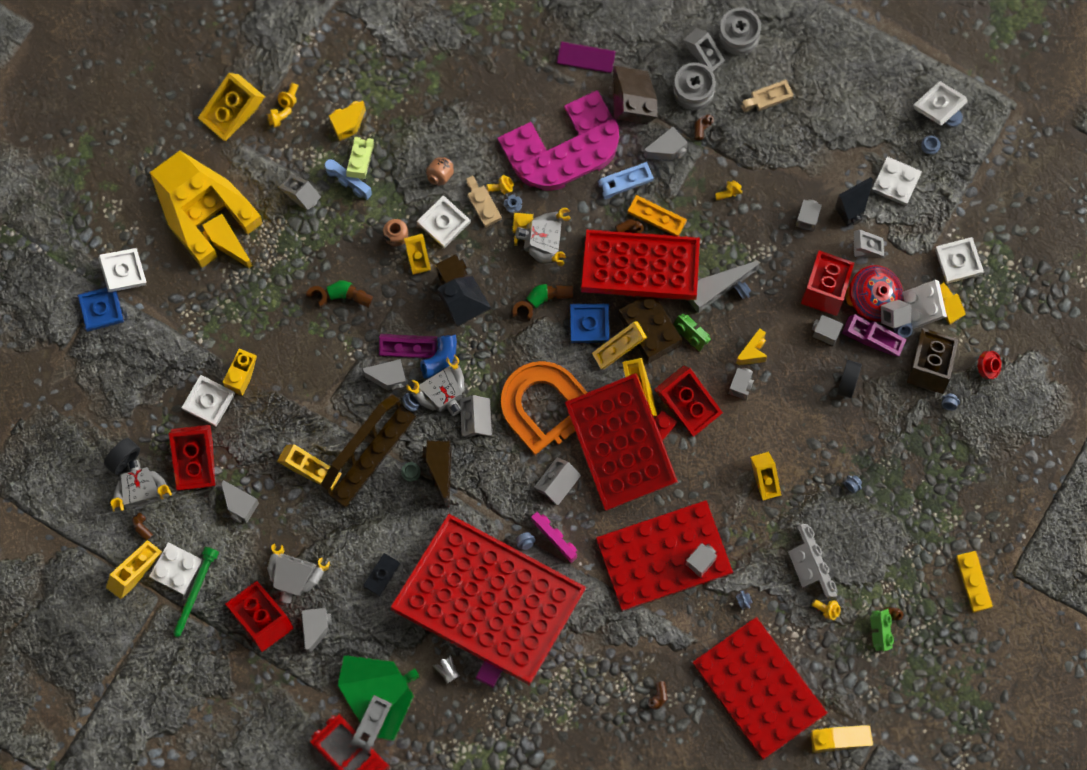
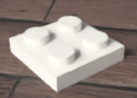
M939 81L914 104V108L939 125H942L968 101L964 95Z
M887 157L872 188V192L907 206L922 171Z
M444 195L417 221V224L443 248L471 223V220Z
M972 237L936 246L935 251L946 284L984 273Z
M137 248L99 255L108 292L146 285Z
M933 280L903 292L904 302L911 304L912 329L947 317L939 281Z
M200 375L183 404L182 410L216 427L234 397L235 392Z
M168 542L149 577L185 595L203 560Z

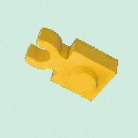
M514 213L513 233H516L518 227L526 229L527 224L533 220V214ZM516 237L514 238L515 246H517L518 240H520L516 239Z

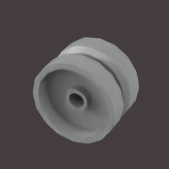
M747 8L729 10L723 16L720 23L719 41L721 46L733 55H745L752 52L760 38L761 22L758 16Z
M695 62L688 63L677 71L673 92L674 98L679 105L688 110H700L708 106L712 101L716 84L715 76L711 69L704 64Z

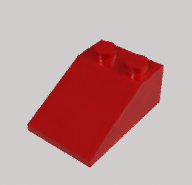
M819 250L801 304L837 316L845 297L854 262Z
M683 365L654 389L664 404L693 437L723 414L692 369Z
M211 425L172 429L169 432L176 489L184 490L216 486Z
M258 581L225 603L262 652L294 629L287 615Z

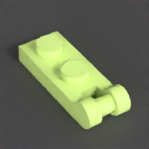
M361 137L354 138L346 177L366 178L374 139L362 140Z

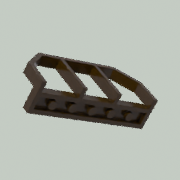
M393 394L382 401L331 464L321 483L322 491L346 508L416 420V415L403 407L400 399ZM393 406L396 407L397 411L377 435L375 425ZM367 435H370L374 440L356 461L354 452ZM346 462L350 463L352 468L332 492L331 487L339 471Z

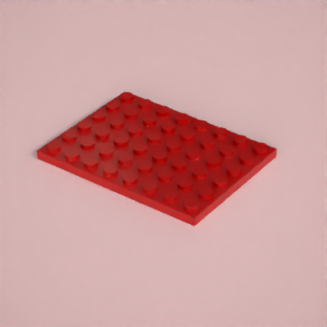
M448 514L393 602L390 610L530 686L584 594L586 587L455 516Z

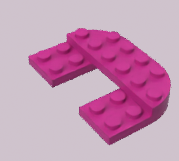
M598 90L564 106L579 136L552 149L546 150L532 122L498 137L499 144L520 180L530 187L541 188L543 191L558 190L564 188L565 184L596 169L598 171L603 169L612 161L619 144V128L616 119H613Z

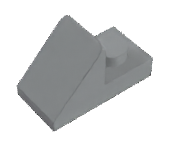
M862 230L854 231V256L883 257V238Z

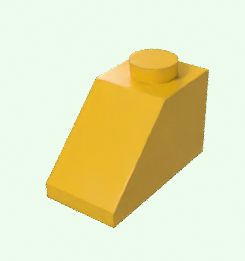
M766 452L750 457L762 500L781 496L776 465L770 453Z

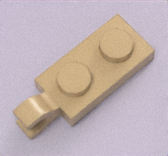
M787 80L752 92V98L742 101L743 105L741 107L744 112L750 111L754 107L761 111L793 99L794 95Z
M474 176L467 178L466 183L471 190L467 194L484 227L486 228L502 220L485 186L479 188Z

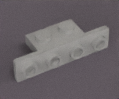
M808 524L798 525L804 544L788 551L802 588L820 581L826 597H836V585L830 579L827 564L823 562L821 557L822 551L814 540L813 529Z

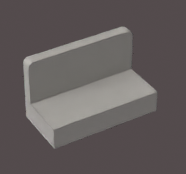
M476 395L460 399L462 437L468 438L478 434L491 436L490 399Z
M557 457L534 488L538 492L547 495L555 504L559 505L581 475L568 461Z

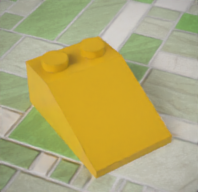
M228 73L198 119L226 141L257 110L265 96L239 74Z

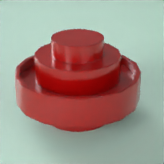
M995 351L983 352L979 356L977 363L980 375L984 379H994L1000 374L1002 363L999 354Z

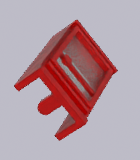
M340 714L329 718L326 722L327 726L322 731L318 729L311 736L312 740L310 743L335 770L390 769L389 765L373 748H371L368 754L358 746L356 748L351 746L356 731Z

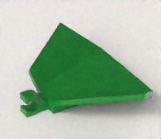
M344 655L338 686L360 723L373 696L392 703L376 738L394 741L414 698L407 684L420 676L415 668L402 676L393 661Z

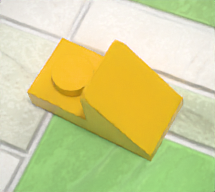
M423 234L404 238L412 274L431 270Z
M942 283L940 288L947 315L945 319L950 325L966 313L957 293L953 295L946 284Z
M759 328L738 356L736 364L746 365L766 362L767 356L759 351L766 342L764 339L765 331Z

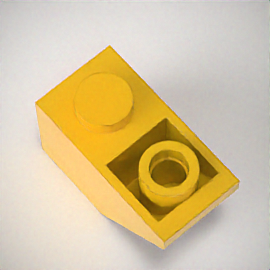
M363 100L360 102L355 101L347 108L337 109L329 115L330 123L339 141L357 134L366 111Z
M239 348L223 380L224 387L243 396L251 380L257 356Z

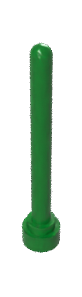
M204 547L202 552V559L204 560L173 632L175 637L181 636L210 563H213L218 557L219 552L212 548Z

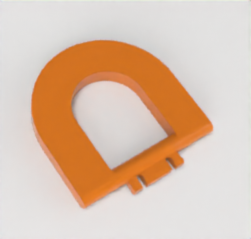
M546 361L528 363L515 370L505 382L501 394V408L505 421L534 455L539 453L553 440L560 445L563 441L559 436L566 440L576 431L569 415L545 435L522 407L521 400L524 392L532 385L544 383L553 386L566 401L588 393L568 370L558 364Z

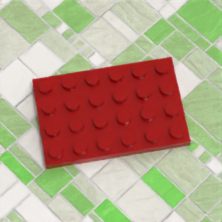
M586 230L581 292L697 300L700 238Z
M637 373L565 402L605 511L678 483Z
M707 500L596 537L622 612L733 574ZM702 543L705 546H711L716 551L717 557L714 563L700 577L686 565V561Z
M757 617L692 662L763 760L827 715L825 708Z

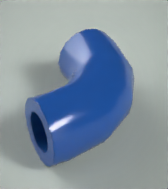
M455 334L437 337L438 349L435 355L429 359L421 360V373L425 379L431 378L450 366L446 362L447 357L450 363L453 362L457 347Z

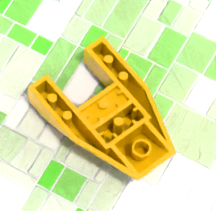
M178 151L150 172L168 226L202 268L217 258V254L197 227L226 207L247 234L263 224L259 213L227 179L182 151Z

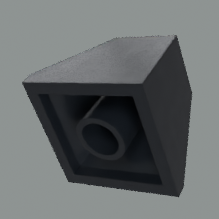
M872 177L839 194L835 209L846 226L850 224L856 225L862 221L873 183Z
M473 276L455 278L438 287L439 296L457 327L491 309Z

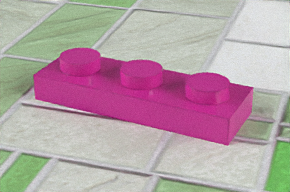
M536 512L531 517V521L570 563L576 560L577 549L570 542L567 544L562 539L564 537L557 528L553 529L549 525L551 523L544 514L540 515Z

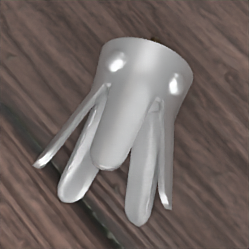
M451 655L446 661L441 659L443 668L439 664L433 665L444 677L447 684L454 682L457 686L455 680L460 675L455 670Z

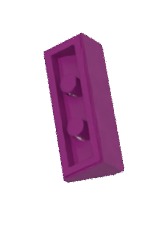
M561 42L557 64L612 73L616 52Z
M380 334L379 356L431 358L437 351L436 336Z

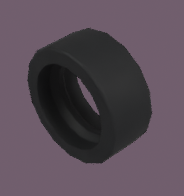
M847 360L837 395L852 399L862 367L861 363Z
M125 438L108 453L104 460V465L113 474H121L128 468L127 463L138 457L140 447L130 438Z

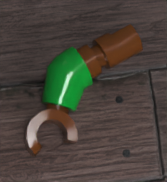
M339 280L327 286L326 290L320 286H313L306 293L307 298H312L316 293L322 294V300L319 302L321 308L327 304L329 298L331 300L339 298L351 300L353 298L354 302L367 308L370 307L373 296L366 294L361 289L359 291L356 290L357 287L352 286L351 282Z
M547 284L535 286L526 297V301H520L514 305L512 318L516 317L517 310L522 308L528 311L527 319L530 321L533 316V308L536 309L543 302H548L553 297L557 299H572L573 286L556 285V288L547 286Z

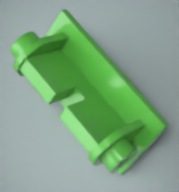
M684 313L681 316L678 315L673 324L679 334L700 352L704 345L711 341L710 335L701 327L695 330L694 327H696L697 323L689 315Z
M889 609L883 611L874 610L872 615H870L871 629H878L879 632L872 633L873 647H875L876 651H887L892 649L894 643L890 628L892 618L889 614Z

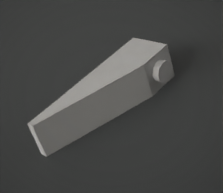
M754 261L698 280L697 300L688 301L700 313L734 288L738 281L742 282L756 272L760 263Z

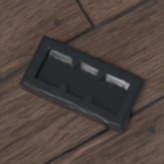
M384 553L363 587L381 597L401 563Z

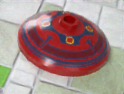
M879 265L867 266L859 270L851 281L849 290L851 303L858 314L869 321L881 322V305L898 299L903 301L901 282L886 267Z

